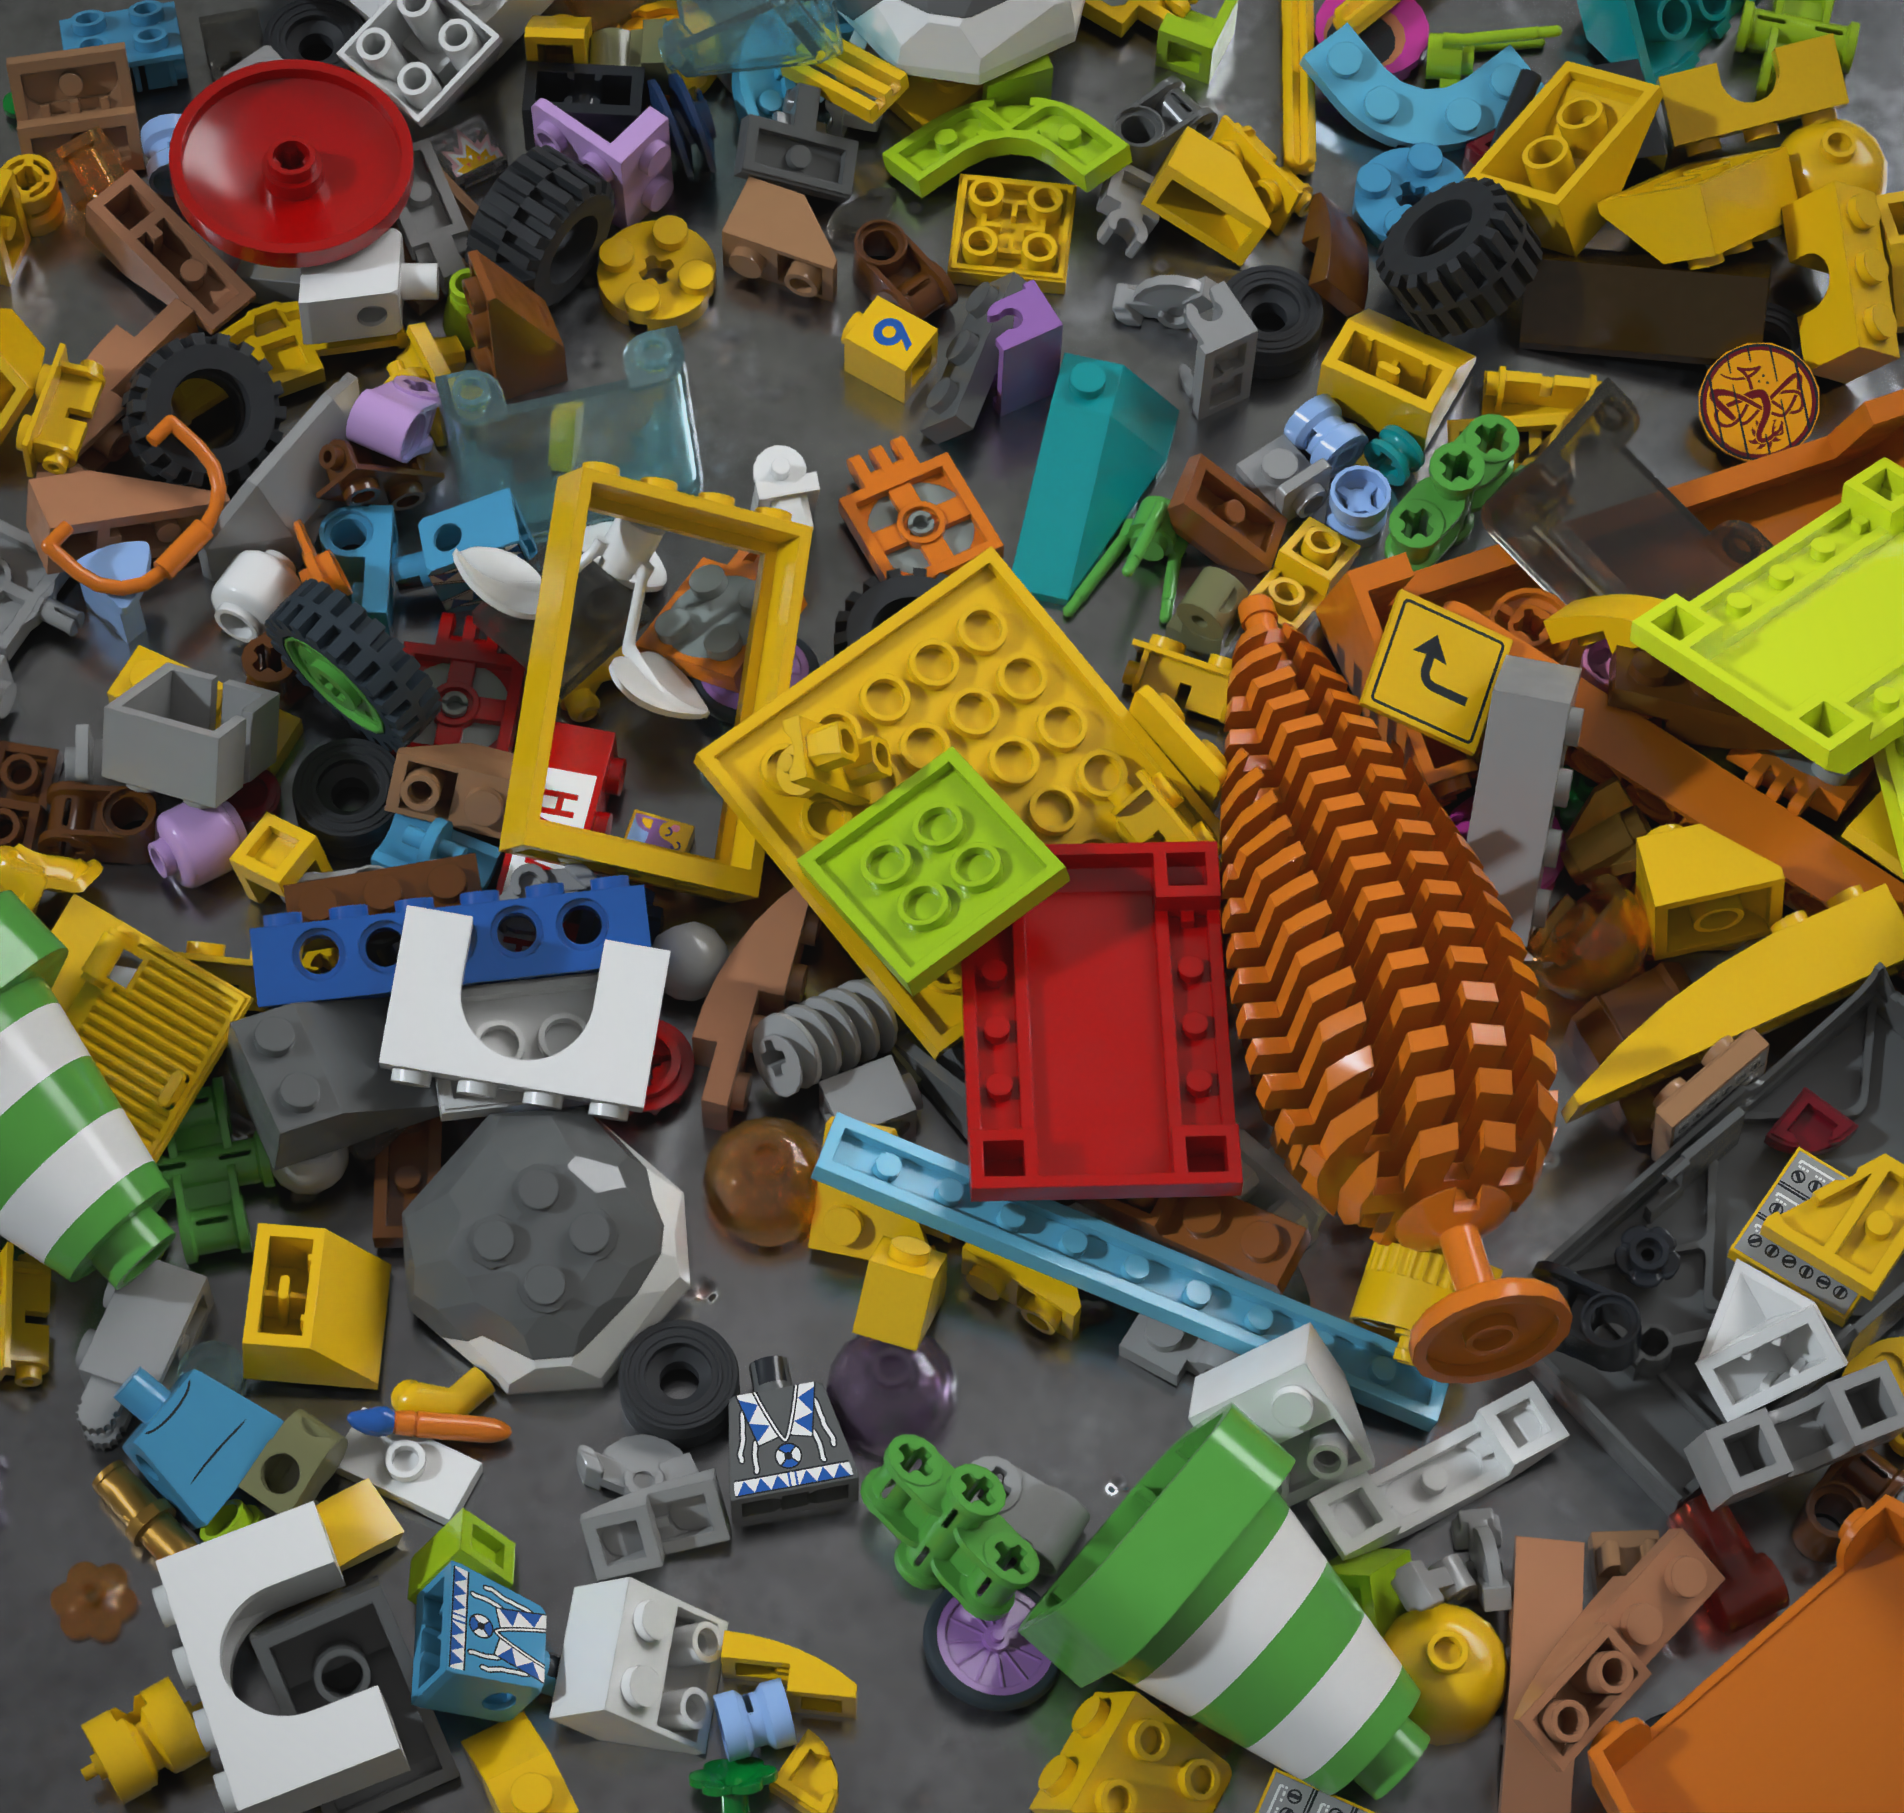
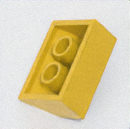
M1787 146L1685 163L1598 201L1597 206L1602 217L1661 263L1668 264L1687 261L1689 270H1695L1720 264L1725 261L1724 256L1752 249V242L1781 235L1780 225L1783 224L1781 208L1798 200Z

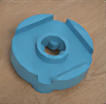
M1422 142L1413 145L1411 148H1397L1386 151L1362 166L1357 173L1352 207L1353 219L1359 223L1365 239L1374 247L1379 248L1380 244L1387 238L1386 233L1391 226L1398 222L1402 217L1401 215L1409 207H1412L1410 204L1403 206L1398 204L1402 200V196L1414 195L1422 198L1430 192L1433 193L1446 184L1451 182L1459 183L1464 179L1465 175L1452 161L1443 157L1442 151L1431 143Z

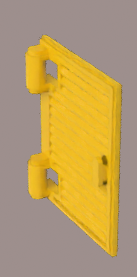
M123 922L117 929L110 927L108 932H103L81 969L84 971L81 978L86 980L66 1015L157 1164L225 1050L228 1042L230 1022L243 1019L254 998ZM124 949L143 960L126 988L108 978Z

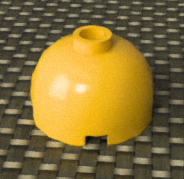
M1846 119L1802 125L1787 135L1780 146H1787L1798 199L1834 180L1875 192V195L1886 194L1888 163L1877 140L1860 125Z
M1446 1602L1429 1610L1420 1612L1415 1610L1397 1617L1386 1631L1383 1639L1421 1691L1420 1697L1408 1717L1430 1736L1429 1744L1440 1746L1462 1743L1485 1730L1503 1704L1509 1671L1504 1644L1491 1624L1469 1608Z

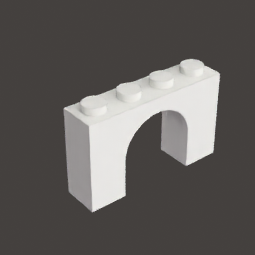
M407 905L379 1058L380 1068L392 1070L390 1081L409 1086L430 1088L432 1077L458 1081L457 1093L487 1099H496L498 1088L523 1092L522 1104L551 1110H562L563 1099L590 1104L588 1115L626 1122L629 1111L642 1113L671 951L605 939L592 1013L579 1037L567 1048L552 1056L535 1060L514 1059L501 1055L484 1045L469 1027L463 1013L461 992L473 929V916Z
M314 1501L155 1561L163 1585L153 1588L152 1594L165 1628L177 1625L183 1646L172 1650L173 1658L185 1689L197 1686L204 1708L192 1712L193 1719L206 1752L218 1749L224 1771L213 1775V1779L226 1813H302L410 1771L389 1707L378 1685L315 1710L293 1716H275L259 1712L247 1706L235 1696L233 1688L234 1662L242 1642L250 1631L262 1620L280 1610L346 1585L326 1527Z

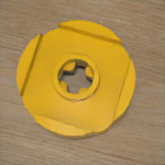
M666 215L657 220L630 225L613 237L605 240L600 246L597 270L599 295L607 311L617 321L629 326L630 320L636 324L647 325L648 332L665 333L679 330L698 320L709 306L708 299L713 294L717 282L714 254L708 243L697 232L689 229L687 223L677 216ZM654 268L668 271L667 282L663 284H658L654 278L643 280L642 277L647 274L648 270Z

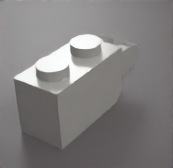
M156 1260L141 1275L119 1290H116L108 1282L103 1298V1307L106 1308L97 1330L90 1328L84 1334L76 1355V1366L79 1367L78 1370L85 1385V1390L81 1396L82 1404L77 1405L79 1410L76 1412L79 1426L81 1425L84 1432L83 1436L89 1446L93 1445L95 1450L102 1448L104 1451L105 1448L112 1449L113 1445H118L119 1439H123L121 1433L126 1432L133 1414L113 1396L139 1366L168 1390L182 1375L215 1302L207 1276Z

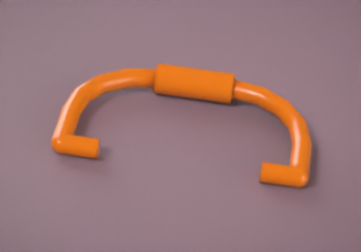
M174 415L165 416L146 435V439L152 446L158 447L172 433L196 455L206 468L211 485L209 507L201 520L195 519L153 562V569L141 577L123 581L100 577L83 567L60 545L74 532V529L66 521H62L42 541L41 549L73 579L95 592L126 596L148 591L164 579L172 580L214 537L212 530L218 521L221 511L224 509L227 491L221 464L206 443Z

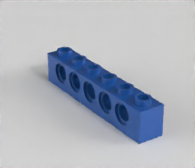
M618 875L591 879L590 891L565 893L564 883H545L525 887L526 898L500 900L499 890H482L460 894L461 905L434 908L433 897H420L395 901V912L369 915L368 905L360 904L328 909L330 920L303 922L302 912L263 916L264 927L249 928L257 1005L260 1011H268L298 1002L391 997L396 964L388 967L374 964L368 958L367 947L372 937L380 932L388 931L400 937L402 936L407 905L473 916L471 944L468 951L462 987L599 972L605 939L651 947L644 884L630 886L628 875ZM587 910L599 919L601 932L593 942L576 944L566 937L563 931V922L571 912ZM512 917H522L531 922L536 931L534 943L528 949L520 952H513L504 948L498 940L497 933L505 920ZM316 939H327L333 942L339 949V959L336 966L324 974L311 973L302 964L304 948Z

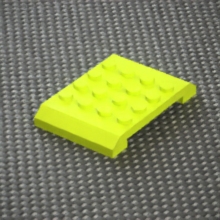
M1886 457L1878 460L1844 483L1841 503L1690 602L1675 593L1633 620L1630 641L1825 770L1844 775L1904 734V468Z

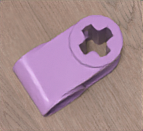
M406 375L396 376L390 382L373 389H366L359 395L351 409L347 420L346 437L349 441L399 462L407 463L413 457L429 453L432 450L434 441L429 434L436 409L445 403L447 392L434 382Z

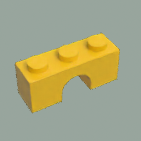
M1831 33L1774 48L1771 54L1776 72L1775 86L1767 97L1756 102H1742L1731 97L1722 86L1717 63L1658 77L1656 84L1661 86L1664 94L1661 105L1672 150L1685 147L1687 157H1693L1722 149L1720 138L1743 133L1745 143L1779 135L1778 124L1800 118L1802 125H1813L1837 120L1836 109L1846 107L1849 104L1834 34Z
M1834 180L1782 207L1789 263L1829 274L1828 289L1821 303L1813 310L1797 317L1803 361L1810 367L1813 375L1846 384L1899 359L1900 354L1896 334L1897 321L1892 308L1888 282L1889 267L1884 255L1880 229V210L1876 203L1875 192Z

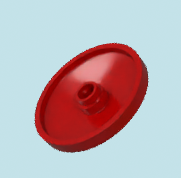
M285 59L261 62L243 67L219 78L201 91L185 108L175 126L170 142L169 168L174 197L180 211L192 228L207 242L233 257L250 263L276 268H303L324 265L351 256L371 245L391 228L404 210L411 194L414 181V153L410 130L402 113L389 96L378 86L366 78L336 65L312 60Z

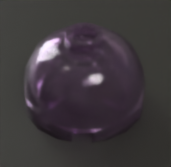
M857 1334L844 1343L829 1368L826 1392L849 1449L869 1460L884 1462L886 1448L895 1437L903 1434L922 1437L936 1447L943 1441L955 1421L959 1387L950 1357L937 1341L925 1334L917 1351Z

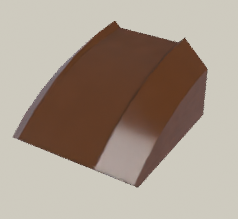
M1660 962L1655 968L1601 996L1592 998L1570 1018L1564 1041L1588 1077H1590L1619 1044L1665 1003L1693 983L1679 962ZM1702 1063L1608 1105L1634 1144H1652L1653 1130L1650 1127L1655 1119L1656 1111L1653 1101L1660 1091L1678 1077H1682L1687 1082L1705 1067Z

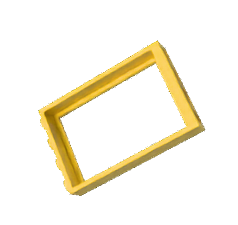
M597 461L583 462L582 467L557 478L499 851L562 866L572 863L584 864L594 873L607 876L628 875L629 881L727 903L758 898L765 850L724 799L714 859L542 820L540 815L588 511L760 555L734 727L790 687L813 527L792 522V514L782 509L758 507L751 511L736 507L735 499L725 494L701 492L698 493V496L677 491L678 484L669 479L643 477L640 481L620 476V468L615 465Z

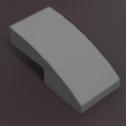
M715 1468L640 1489L599 1505L580 1515L581 1527L597 1581L662 1567L664 1557L667 1554L731 1540L732 1528Z

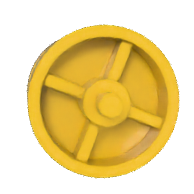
M167 1676L134 1696L133 1711L126 1714L114 1707L81 1724L80 1726L94 1751V1754L89 1756L92 1763L80 1769L86 1782L98 1775L102 1781L108 1778L121 1802L125 1805L158 1785V1771L165 1767L177 1774L211 1756L210 1752H206L192 1714V1712L204 1708L202 1701L193 1706L189 1700L184 1703Z

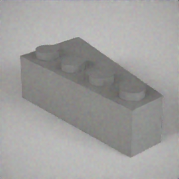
M1506 655L1492 691L1466 842L1484 866L1483 872L1499 893L1497 899L1507 908L1514 920L1510 930L1514 931L1522 939L1524 946L1527 947L1533 926L1545 928L1552 890L1541 889L1544 866L1556 868L1563 831L1552 829L1556 806L1567 807L1571 789L1573 770L1563 768L1567 745L1578 746L1582 728L1584 709L1575 707L1582 668Z

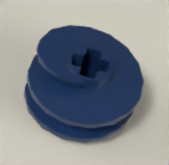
M677 72L669 74V105L655 79L647 80L646 96L648 107L651 106L668 117L671 151H674L688 180L694 178L691 146L694 144L697 145L711 174L716 172L714 139L717 138L708 103L703 97L700 88L694 90L693 101L680 75Z

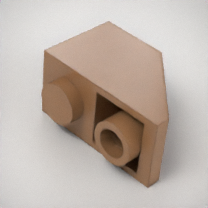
M749 176L722 230L723 265L732 268L744 277L762 278L788 287L797 295L803 297L815 296L833 303L837 295V258L805 195Z
M474 743L401 747L397 751L384 810L433 822L437 817H441L451 821L454 828L500 839L514 753Z

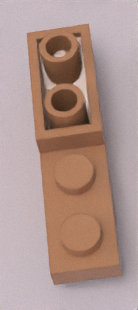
M175 298L135 337L116 324L86 358L96 361L103 366V376L106 379V385L92 419L69 414L68 418L86 422L88 431L76 465L72 468H67L65 474L87 470L101 472L111 461L120 460L129 451L128 446L133 441L129 432L123 433L121 420L126 417L127 408L121 406L124 393L129 391L132 384L129 382L135 370L142 366L145 359L165 344L177 338L179 340L186 338L192 333H199L194 310L179 299ZM38 462L36 478L56 475L45 470L42 463Z
M795 887L776 900L754 922L734 947L717 974L699 1014L692 1035L694 1064L710 1068L701 1099L702 1122L705 1128L728 1132L734 1110L745 1111L753 1075L746 1073L745 1069L749 1054L753 1053L752 1042L755 1028L761 1019L773 1013H779L789 1007L790 1001L801 1003L809 972V966L801 964L806 945L817 946L823 922Z
M1683 1528L1669 1529L1626 1576H1613L1550 1652L1521 1699L1512 1720L1556 1771L1563 1772L1652 1675L1646 1667L1647 1664L1725 1580V1577Z

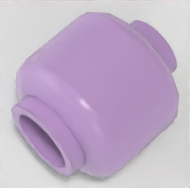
M228 801L223 802L216 809H199L181 803L162 812L157 817L155 822V841L148 844V852L156 870L163 878L172 875L181 885L191 889L198 888L234 870L229 858L247 837V831L238 812Z

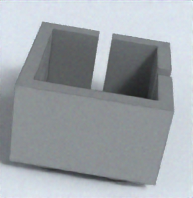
M167 662L104 707L101 777L126 783V786L133 791L143 793L158 792L180 798L190 807L216 809L243 788V784L252 781L276 762L280 693L228 679L223 683L221 726L215 730L218 676Z

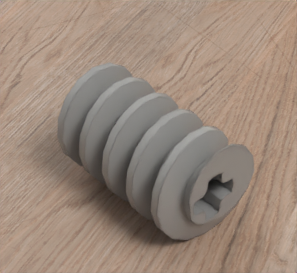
M852 979L838 986V988H831L818 996H812L799 1003V1005L794 1004L779 1013H773L761 1019L754 1030L752 1047L758 1072L767 1087L776 1095L789 1097L799 1092L800 1087L807 1089L817 1084L820 1079L825 1080L837 1075L839 1070L847 1071L857 1066L858 1062H868L875 1058L878 1052L885 1054L894 1047L898 1032L895 1011L886 997L874 985L865 980Z

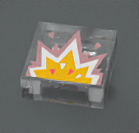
M480 114L428 138L441 168L462 190L492 177L509 167L506 153Z

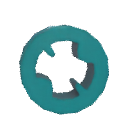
M1396 425L1385 426L1379 433V439L1370 440L1364 447V456L1369 466L1385 476L1390 485H1403L1408 481L1410 472L1418 471L1425 463L1424 453L1417 441L1406 430Z

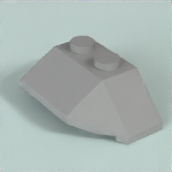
M347 372L339 382H335L326 390L251 474L221 511L218 521L212 530L214 537L198 552L203 576L211 581H218L233 558L245 550H260L262 552L275 550L288 557L296 569L300 568L304 564L302 559L303 551L293 528L294 522L299 519L302 520L316 552L322 551L319 536L322 520L328 513L337 508L348 507L349 505L342 501L317 499L316 493L330 483L326 469L320 465L319 453L324 445L329 444L334 439L349 441L346 437L347 420L356 399L360 395L358 378Z

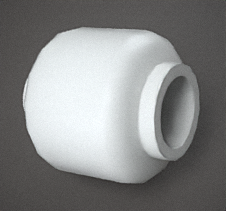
M245 550L237 554L216 582L210 598L215 611L214 617L218 625L228 635L246 643L264 633L267 628L264 625L265 621L301 585L300 579L295 574L296 567L293 562L284 554L275 550H266L265 552Z

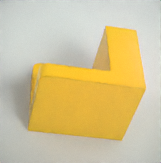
M269 812L264 814L229 858L248 898L259 904L266 899L271 891L285 898L283 885L297 883L305 872L325 873L333 871L316 835Z

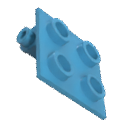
M144 0L131 5L129 9L105 13L99 10H85L74 14L69 19L59 20L63 50L125 42L129 68L132 67L137 92H143L139 66L144 65L149 90L178 86V79L188 78L174 1L161 3L156 0Z

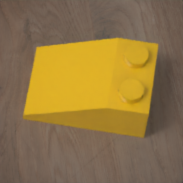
M1566 61L1464 179L1476 177L1477 180L1485 177L1493 179L1496 184L1500 183L1539 237L1542 244L1541 247L1577 257L1607 222L1599 214L1597 202L1622 191L1664 95L1662 88L1652 83Z

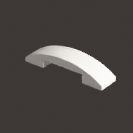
M1531 1381L1478 1409L1471 1422L1371 1475L1366 1471L1309 1499L1307 1506L1342 1560H1348L1396 1542L1465 1507L1541 1460L1566 1442L1570 1434L1535 1382Z

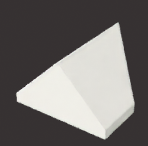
M1737 1258L1703 1348L1695 1364L1723 1416L1729 1422L1846 1366L1848 1361L1814 1301Z

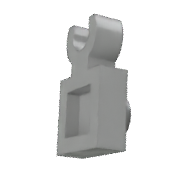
M1129 164L1103 182L1096 210L1106 215L1107 218L1097 231L1098 242L1105 245L1113 233L1118 234L1127 243L1125 256L1132 259L1160 218V215L1141 204L1154 176Z

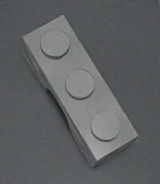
M1887 1360L1830 1381L1810 1395L1779 1409L1768 1412L1766 1407L1708 1429L1683 1450L1713 1512L1893 1440L1904 1431V1396Z

